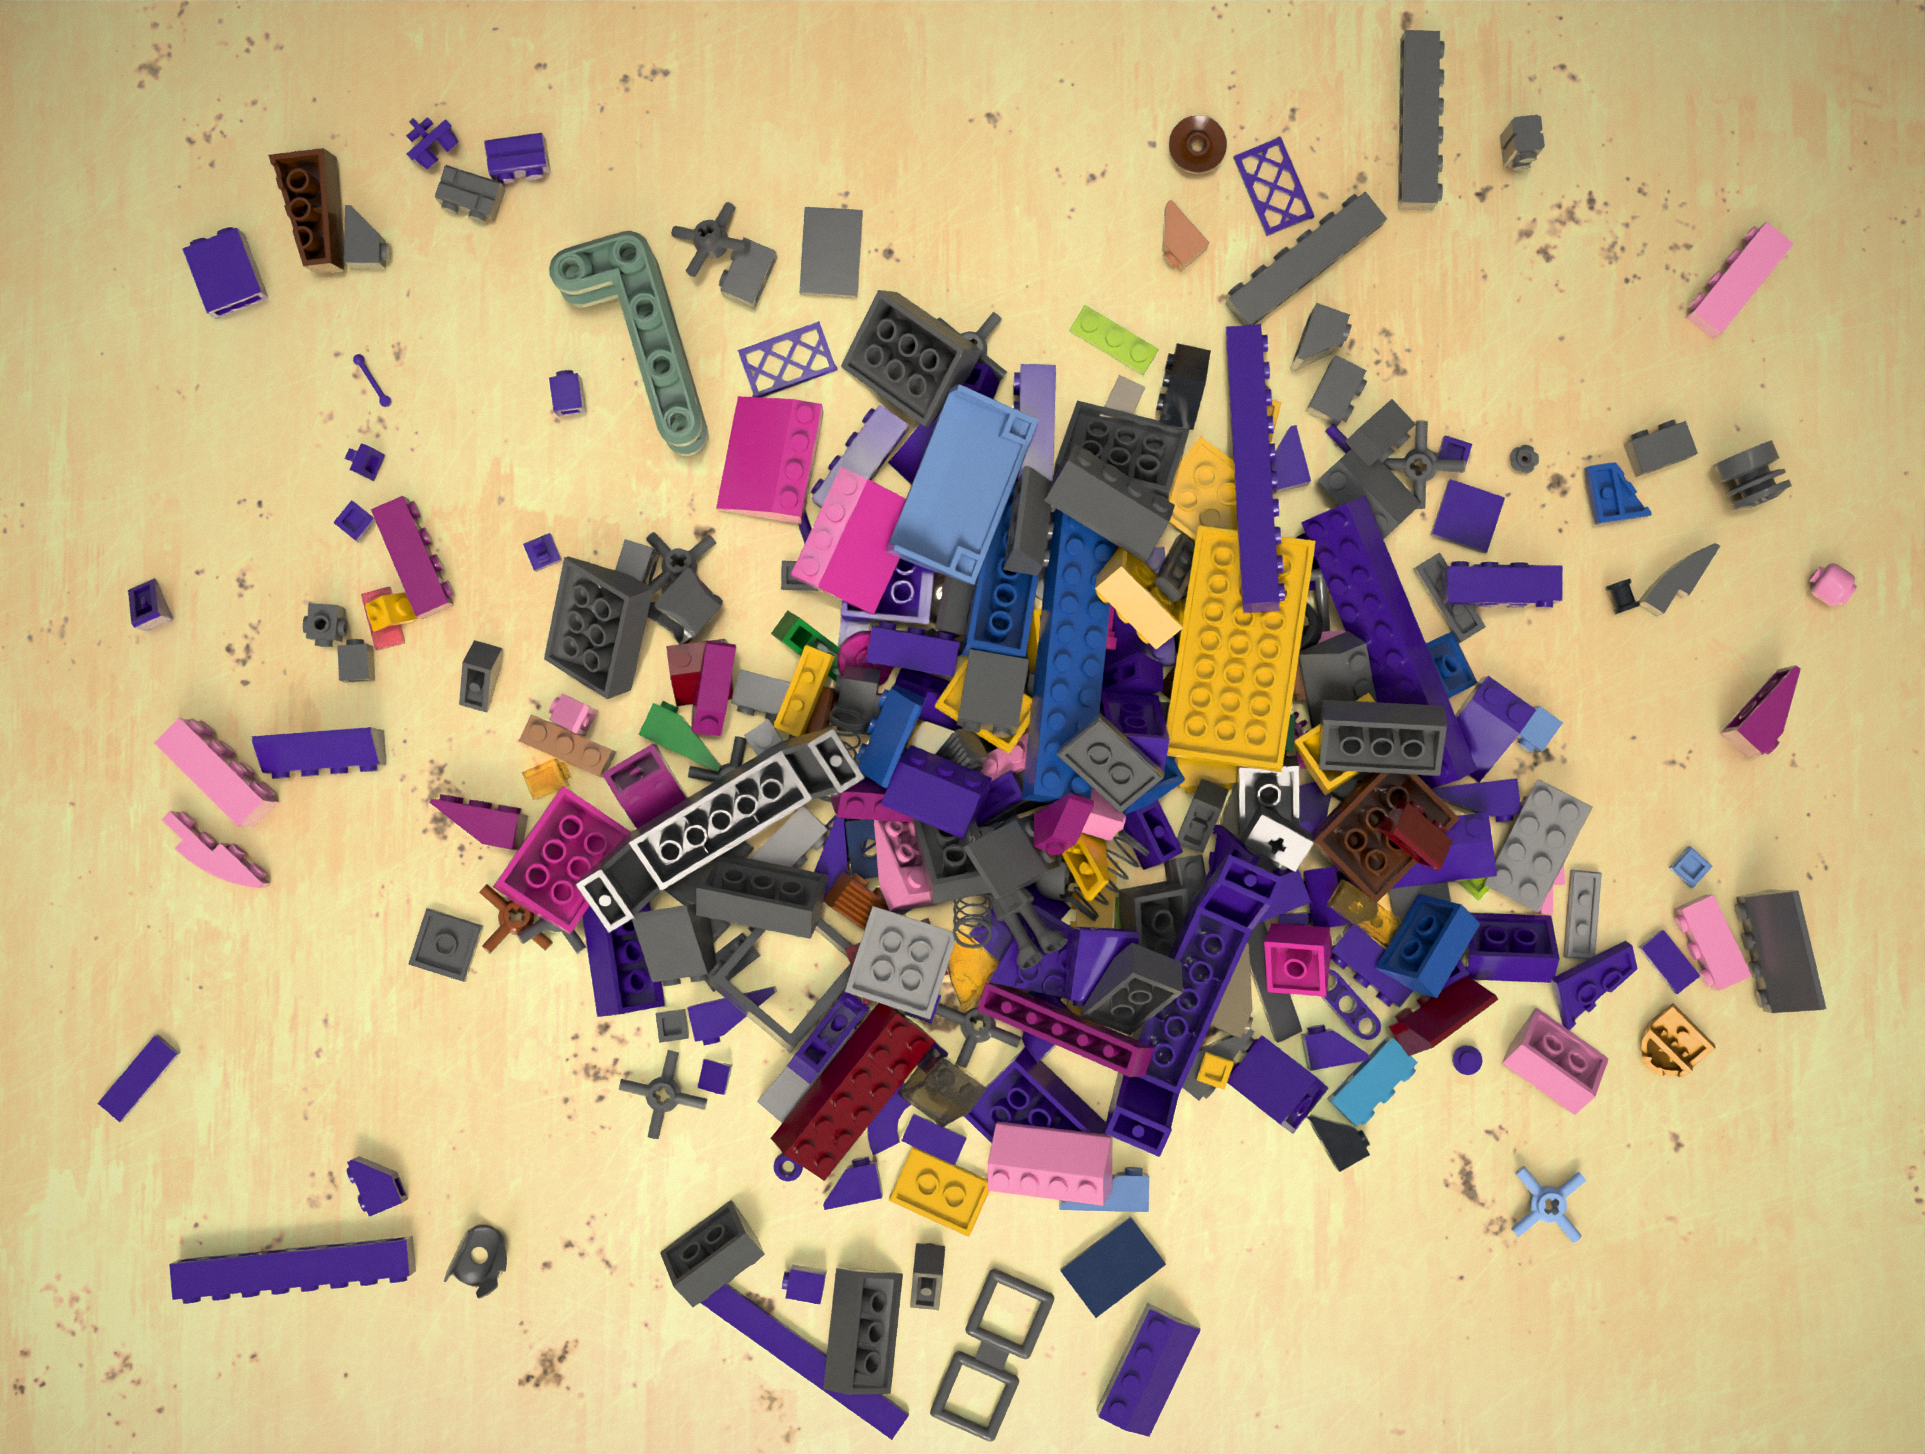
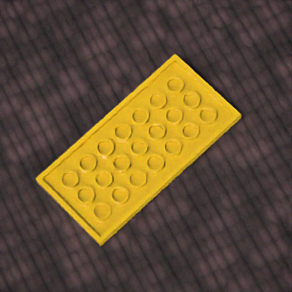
M1198 525L1166 725L1170 738L1167 756L1282 772L1316 541L1281 536V544L1276 545V554L1282 555L1283 573H1278V583H1284L1285 601H1280L1279 611L1243 613L1238 531Z

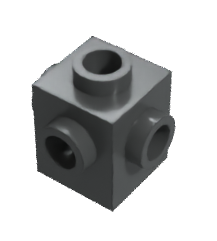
M309 603L308 616H304L302 626L303 633H306V638L315 641V646L333 647V642L342 643L343 636H346L348 631V621L344 618L345 608L339 605Z

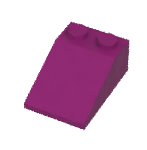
M1797 665L1778 669L1720 732L1745 757L1759 756L1764 753L1768 755L1779 745L1780 742L1777 739L1784 732L1801 670Z

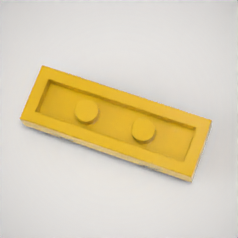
M805 645L773 728L796 737L804 735L835 656Z

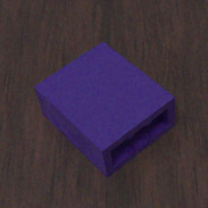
M227 227L217 232L216 236L208 239H195L190 242V246L182 248L205 310L214 319L269 299L246 236L238 228Z

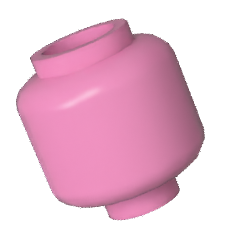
M1835 563L1829 564L1825 569L1819 566L1809 580L1814 583L1811 588L1812 595L1831 607H1835L1839 603L1845 605L1857 588L1854 585V575Z

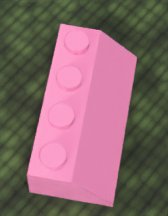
M996 1123L988 1160V1191L1104 1205L1113 1190L1111 1136L1014 1123Z

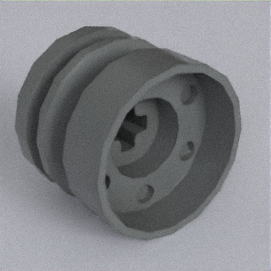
M1772 440L1713 465L1720 482L1735 480L1737 486L1726 492L1727 497L1740 493L1743 498L1730 504L1733 511L1742 508H1752L1772 500L1792 486L1789 479L1778 484L1774 480L1775 477L1786 473L1785 469L1773 471L1769 469V465L1780 458Z

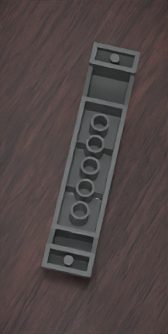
M834 727L781 741L632 831L576 882V886L606 930L611 932L634 918L637 912L665 888L809 801L836 792L840 794L863 780L865 776Z

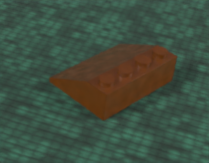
M1371 772L1311 832L1314 840L1313 845L1374 903H1377L1417 863L1377 829L1399 800L1408 803L1411 800L1426 811L1423 815L1430 822L1433 820L1438 821L1447 830L1460 819L1418 775Z

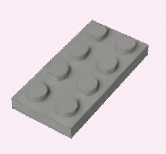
M1537 779L1495 862L1497 876L1488 877L1484 885L1535 912H1540L1593 806Z

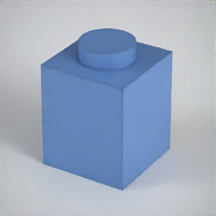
M1541 706L1533 707L1536 709V712L1517 736L1519 740L1517 744L1529 753L1533 751L1542 752L1563 724L1562 721Z

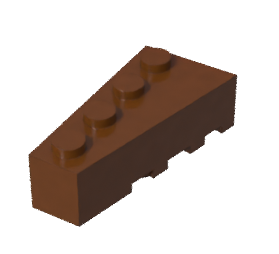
M324 148L268 155L271 165L274 166L278 188L281 190L286 204L284 207L287 216L290 217L292 223V232L303 266L315 274L344 271L337 157Z

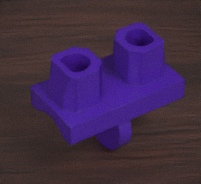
M428 117L420 124L414 118L409 121L414 129L406 135L407 138L413 142L421 135L423 139L406 154L411 160L415 159L425 169H429L439 160L428 148L435 140L439 142L446 152L458 143L456 136L450 129L452 125L446 119L429 134H427L426 130L434 123Z

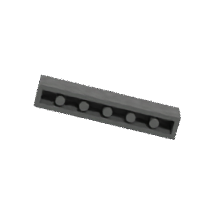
M1405 30L1400 39L1398 209L1433 210L1438 201L1442 200L1443 186L1438 183V173L1442 172L1443 155H1438L1439 144L1443 142V126H1439V116L1443 115L1444 99L1439 98V87H1443L1444 69H1440V59L1444 57L1445 43L1440 41V31Z
M1366 191L1359 197L1353 194L1342 203L1343 209L1336 215L1333 211L1319 221L1321 226L1314 232L1310 229L1305 231L1296 239L1298 244L1291 250L1285 247L1273 257L1275 259L1273 264L1269 267L1263 264L1251 274L1253 278L1245 285L1240 282L1228 292L1230 297L1227 299L1226 306L1242 325L1257 324L1383 226L1387 218Z

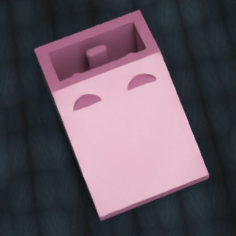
M874 820L879 886L889 910L898 911L937 905L932 904L913 822Z

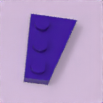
M1625 940L1551 978L1562 1025L1566 1029L1571 1030L1577 1024L1575 1020L1584 1011L1591 1012L1597 1006L1595 1002L1604 993H1612L1638 969L1633 946Z

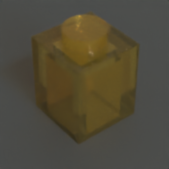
M555 758L521 772L534 800L559 791L562 786L566 788L570 786L567 779L571 778L565 762L560 763Z

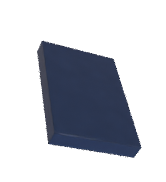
M1129 1216L1063 1266L1060 1272L1093 1316L1097 1318L1163 1268L1166 1263L1131 1216Z

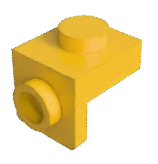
M406 592L383 595L365 605L367 616L374 632L388 626L411 623L418 619L415 616Z

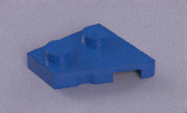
M1616 462L1584 468L1595 525L1644 518L1652 515L1651 510L1648 507L1644 508L1635 495L1637 493L1631 482L1625 479L1624 472Z

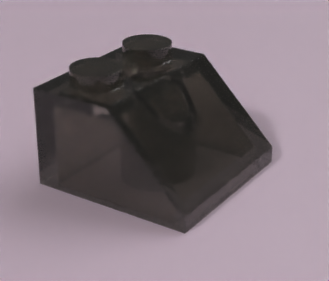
M932 1047L898 1092V1095L944 1127L968 1114L987 1088L971 1073Z

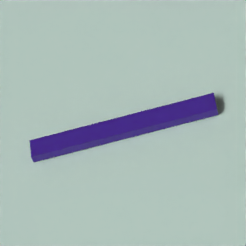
M726 1283L711 1294L708 1299L700 1302L889 1439L893 1440L909 1417L907 1411L883 1394L847 1395L823 1389L827 1354Z

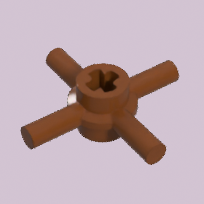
M488 884L480 890L479 893L499 910L498 921L500 927L482 945V948L491 954L508 934L517 935L531 926L534 922V913L512 900L507 902ZM512 912L516 915L518 912H520L522 914L521 920L523 922H520L518 920H516L514 923L511 922L510 919L512 915L510 913ZM543 933L532 938L545 951L553 943Z

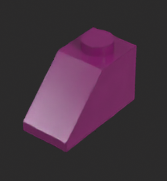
M1068 793L1034 814V847L1045 850L1051 855H1059L1074 846L1094 807V801Z

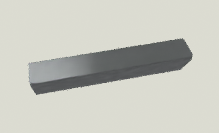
M1261 922L1252 930L1247 942L1249 944L1250 972L1274 1040L1278 1043L1303 1030L1290 994L1267 992L1264 941L1268 932L1265 923Z

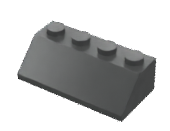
M1076 444L1073 445L1057 467L1044 499L1048 504L1144 562L1151 555L1169 524L1175 507L1164 496L1156 494L1141 482L1130 478L1120 472L1115 466L1107 464L1094 456L1089 450L1083 449Z
M1323 700L1320 723L1319 769L1440 776L1447 730L1445 707L1438 705Z
M722 854L709 862L696 887V915L811 939L819 922L828 875Z
M836 1268L823 1389L847 1395L891 1394L903 1273Z

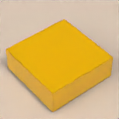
M1205 1051L1196 1080L1225 1090L1234 1061Z

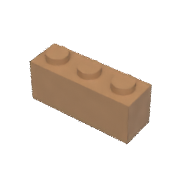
M532 714L519 739V742L604 778L602 773L609 769L616 751Z

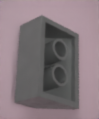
M1352 449L1318 479V482L1340 505L1366 496L1383 539L1421 505L1420 501L1384 463L1377 459L1368 467Z
M1024 466L1014 488L1003 570L1038 576L1042 567H1047L1049 563L1050 549H1046L1047 539L1051 540L1054 522H1050L1049 519L1050 512H1054L1055 507L1044 501L1051 481L1029 466Z
M1349 631L1299 652L1298 662L1312 729L1321 723L1323 700L1356 701L1370 693L1374 701L1377 702L1366 642Z
M732 1200L660 1252L673 1287L692 1308L708 1299L711 1294L726 1283L731 1282L734 1277L755 1264L765 1255L758 1237Z

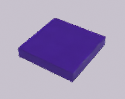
M1449 479L1430 535L1482 553H1487L1505 497Z

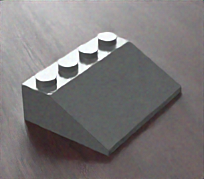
M878 290L841 367L920 424L928 427L942 410L950 388L958 384L963 385L970 376L982 350L898 292Z
M1077 400L1055 462L1054 475L1059 464L1073 445L1076 444L1083 449L1089 450L1094 456L1107 464L1115 466L1120 472L1130 478L1141 482L1156 494L1164 496L1170 502L1190 429L1159 423L1158 420ZM1100 414H1104V415H1107V416H1110V417H1113V418L1099 417V416H1100Z
M569 556L564 557L544 660L606 699L630 691L653 588L631 575Z
M1769 889L1736 897L1738 904H1735V913L1737 919L1742 921L1744 933L1741 935L1744 948L1749 950L1751 961L1748 963V968L1752 975L1751 977L1756 980L1758 990L1755 991V998L1758 1006L1763 1009V1012L1768 1013L1827 1009L1799 891Z

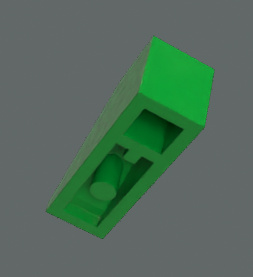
M787 610L771 632V635L800 656L805 645L835 656L828 677L836 682L837 676H841L837 667V655L840 648L800 617Z
M662 701L661 706L653 703L638 735L720 772L722 765L696 733H692V727L685 718L677 714L679 708L665 701Z

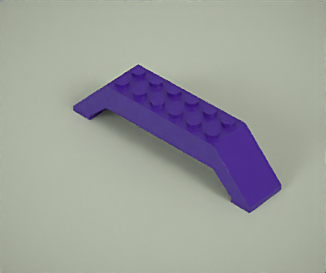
M1227 854L1193 900L1168 955L1169 958L1182 962L1183 993L1134 1032L1133 1039L1155 1048L1145 1076L1128 1077L1118 1072L1104 1128L1105 1134L1155 1156H1161L1172 1131L1171 1126L1180 1091L1252 930L1269 907L1273 906L1284 878Z

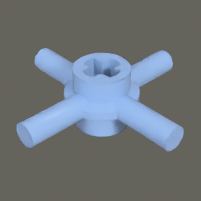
M1525 1166L1517 1170L1515 1174L1533 1196L1530 1202L1532 1211L1511 1228L1515 1235L1519 1238L1541 1220L1547 1223L1556 1222L1572 1243L1577 1242L1582 1235L1565 1216L1567 1209L1566 1198L1587 1181L1584 1176L1577 1172L1561 1187L1556 1189L1550 1186L1541 1187ZM1546 1199L1551 1200V1206L1553 1207L1551 1210L1546 1209Z

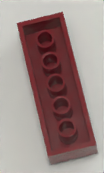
M878 1003L770 1139L784 1155L825 1181L936 1041L919 1025L896 1008Z

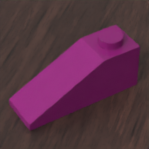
M706 640L692 707V733L721 736L728 703L736 644Z

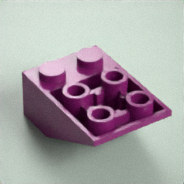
M653 743L602 773L614 796L636 829L688 798L658 746Z
M440 794L439 799H430V804L481 844L518 850L524 841L528 815L520 814L521 808L498 805V810L492 809V803L469 799V804H463L464 798Z

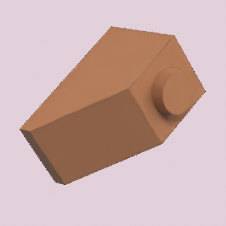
M1170 200L1167 202L1164 210L1163 258L1173 269L1177 267L1182 272L1207 250L1210 242L1177 205Z

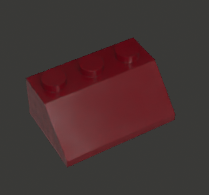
M1466 976L1447 988L1442 989L1437 998L1422 995L1416 1000L1419 1005L1412 1010L1410 1007H1407L1394 1016L1397 1021L1388 1027L1406 1054L1411 1056L1434 1048L1499 999L1493 992Z

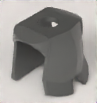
M686 568L674 582H671L662 589V596L656 602L650 603L647 618L673 633L677 643L685 644L693 640L714 614L721 609L723 600L719 596L711 594L691 568Z
M478 1225L467 1230L446 1271L444 1282H447L451 1275H453L460 1282L478 1288L476 1291L478 1299L492 1293L498 1287V1278L506 1271L507 1267L503 1235L488 1225ZM476 1247H482L488 1253V1258L483 1264H477L471 1258V1252Z

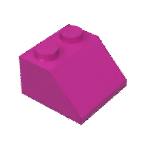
M1271 923L1264 941L1267 992L1326 997L1331 959L1330 927Z

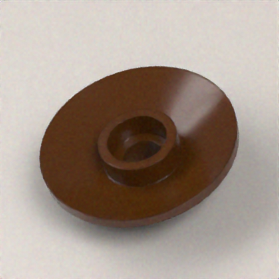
M1194 115L1181 120L1174 127L1169 138V151L1172 159L1180 168L1191 173H1205L1214 169L1224 158L1227 149V139L1222 127L1215 120L1201 115ZM1199 143L1202 146V150L1199 152L1194 151L1192 144Z

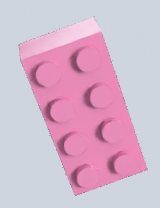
M178 718L154 744L237 826L255 827L279 803L273 797L276 794L275 791L264 781L259 783L253 777L255 771L244 761L239 763L232 756L234 750L224 741L218 742L211 735L214 731L207 723L202 720L198 722L193 718L191 720Z

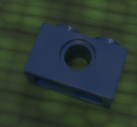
M846 820L845 827L852 875L856 873L864 879L878 877L877 853L867 855L862 850V843L865 840L871 839L875 841L874 820Z

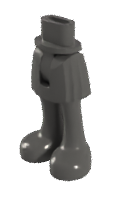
M1025 887L997 899H994L991 893H987L997 920L1006 923L1018 944L1019 952L1016 961L1021 970L1033 967L1041 961L1043 956L1038 947L1029 938L1018 916L1022 915L1045 953L1056 952L1068 942L1065 933L1051 930L1042 922L1032 906L1034 897Z

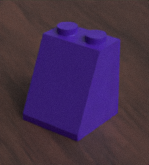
M1068 926L1065 998L1073 1001V1006L1084 1007L1114 957L1131 943L1138 945L1139 932L1122 928Z
M1261 1035L1259 1039H1254L1251 1046L1246 1050L1247 1055L1240 1063H1235L1227 1083L1282 1127L1294 1134L1329 1088L1315 1075Z

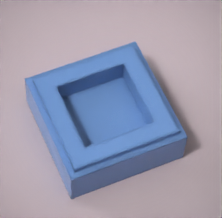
M1688 846L1669 869L1690 888H1694L1713 866L1691 846Z

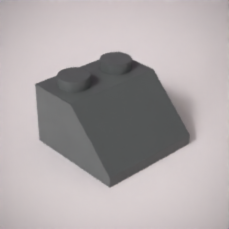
M1316 303L1308 316L1290 370L1297 371L1331 355L1337 346L1342 347L1352 327L1351 324L1347 323L1350 314Z

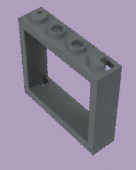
M819 918L815 930L847 957L845 948L852 946V944L823 919ZM750 926L748 930L752 933L745 941L741 938L736 941L729 950L733 955L727 962L724 963L720 960L711 970L710 974L714 977L709 985L791 1053L846 988L852 968L849 964L790 1034L725 979L766 931L765 929Z

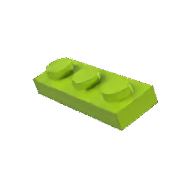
M1086 305L1083 306L1069 329V332L1143 376L1159 351L1155 346Z

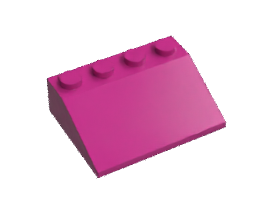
M738 396L716 509L803 524L824 414L822 404L796 399Z
M841 467L791 572V576L802 583L874 615L900 560L899 557L885 551L906 499L861 475Z
M562 786L497 879L493 888L520 906L571 934L590 906L576 886V882L630 834L631 831Z

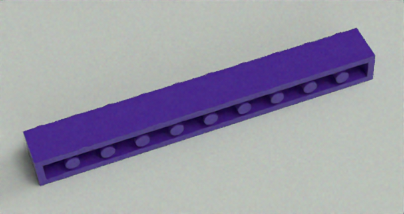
M1261 324L1227 326L1226 350L1243 613L1279 611L1280 601H1285L1284 583H1278V573H1283L1282 555L1276 554V545L1281 544L1280 527H1275L1274 517L1279 516V500L1273 499L1272 489H1277V471H1271L1270 461H1276L1275 443L1269 444V434H1274L1273 416H1267V406H1272L1271 389H1265V379H1270L1269 361L1264 362L1263 352H1268V336L1262 335Z

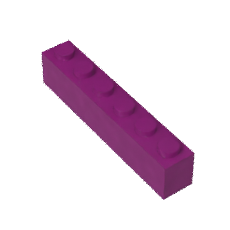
M986 983L977 1011L1128 1077L1145 1076L1155 1048L1007 985Z

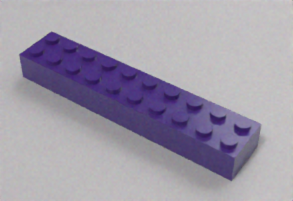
M1366 496L1301 522L1308 540L1316 541L1314 555L1345 631H1349L1366 642L1377 702L1445 707L1447 730L1440 776H1418L1432 789L1458 781L1476 771L1477 767Z

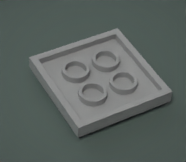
M872 906L845 992L931 1019L955 944L953 932Z

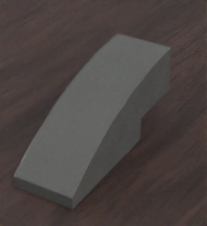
M1716 543L1691 553L1672 565L1646 590L1639 600L1640 606L1653 615L1659 616L1666 612L1676 595L1680 598L1689 596L1720 548V545Z

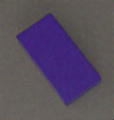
M1664 930L1658 931L1638 947L1675 994H1679L1700 977L1699 973Z
M913 1113L901 1141L955 1165L967 1137Z

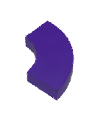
M904 1082L868 1126V1141L873 1156L900 1143L897 1132L899 1119L904 1110L914 1103Z

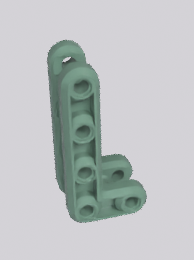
M623 231L557 252L549 266L550 277L564 299L571 305L579 308L590 307L619 298L659 433L667 442L669 448L676 454L692 456L699 453L707 444L709 437L708 427L659 263L647 240L637 232Z

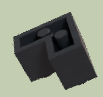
M1177 343L1174 354L1168 353L1162 386L1167 387L1165 394H1159L1156 410L1161 411L1159 423L1194 430L1206 384L1211 350Z

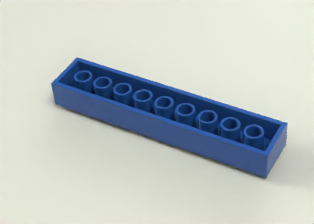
M1057 508L1052 512L1051 516L1054 528L1048 544L1050 558L1045 573L1022 799L1050 804L1068 793L1091 800L1092 786L1056 753L1059 747L1100 712L1110 603H1104L1098 597L1095 584L1097 575L1116 551V544Z

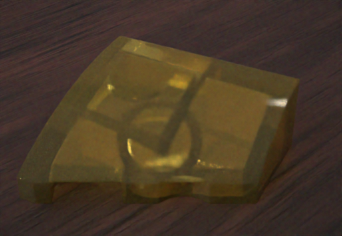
M957 932V937L960 941L966 944H978L972 938ZM955 941L947 969L952 986H954L959 999V1005L965 1012L982 995L985 984L991 983L988 982V979L998 962L982 947L974 949L964 948Z

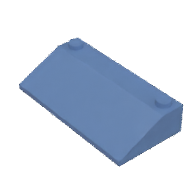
M960 384L951 387L885 552L910 563L974 585L1039 420Z

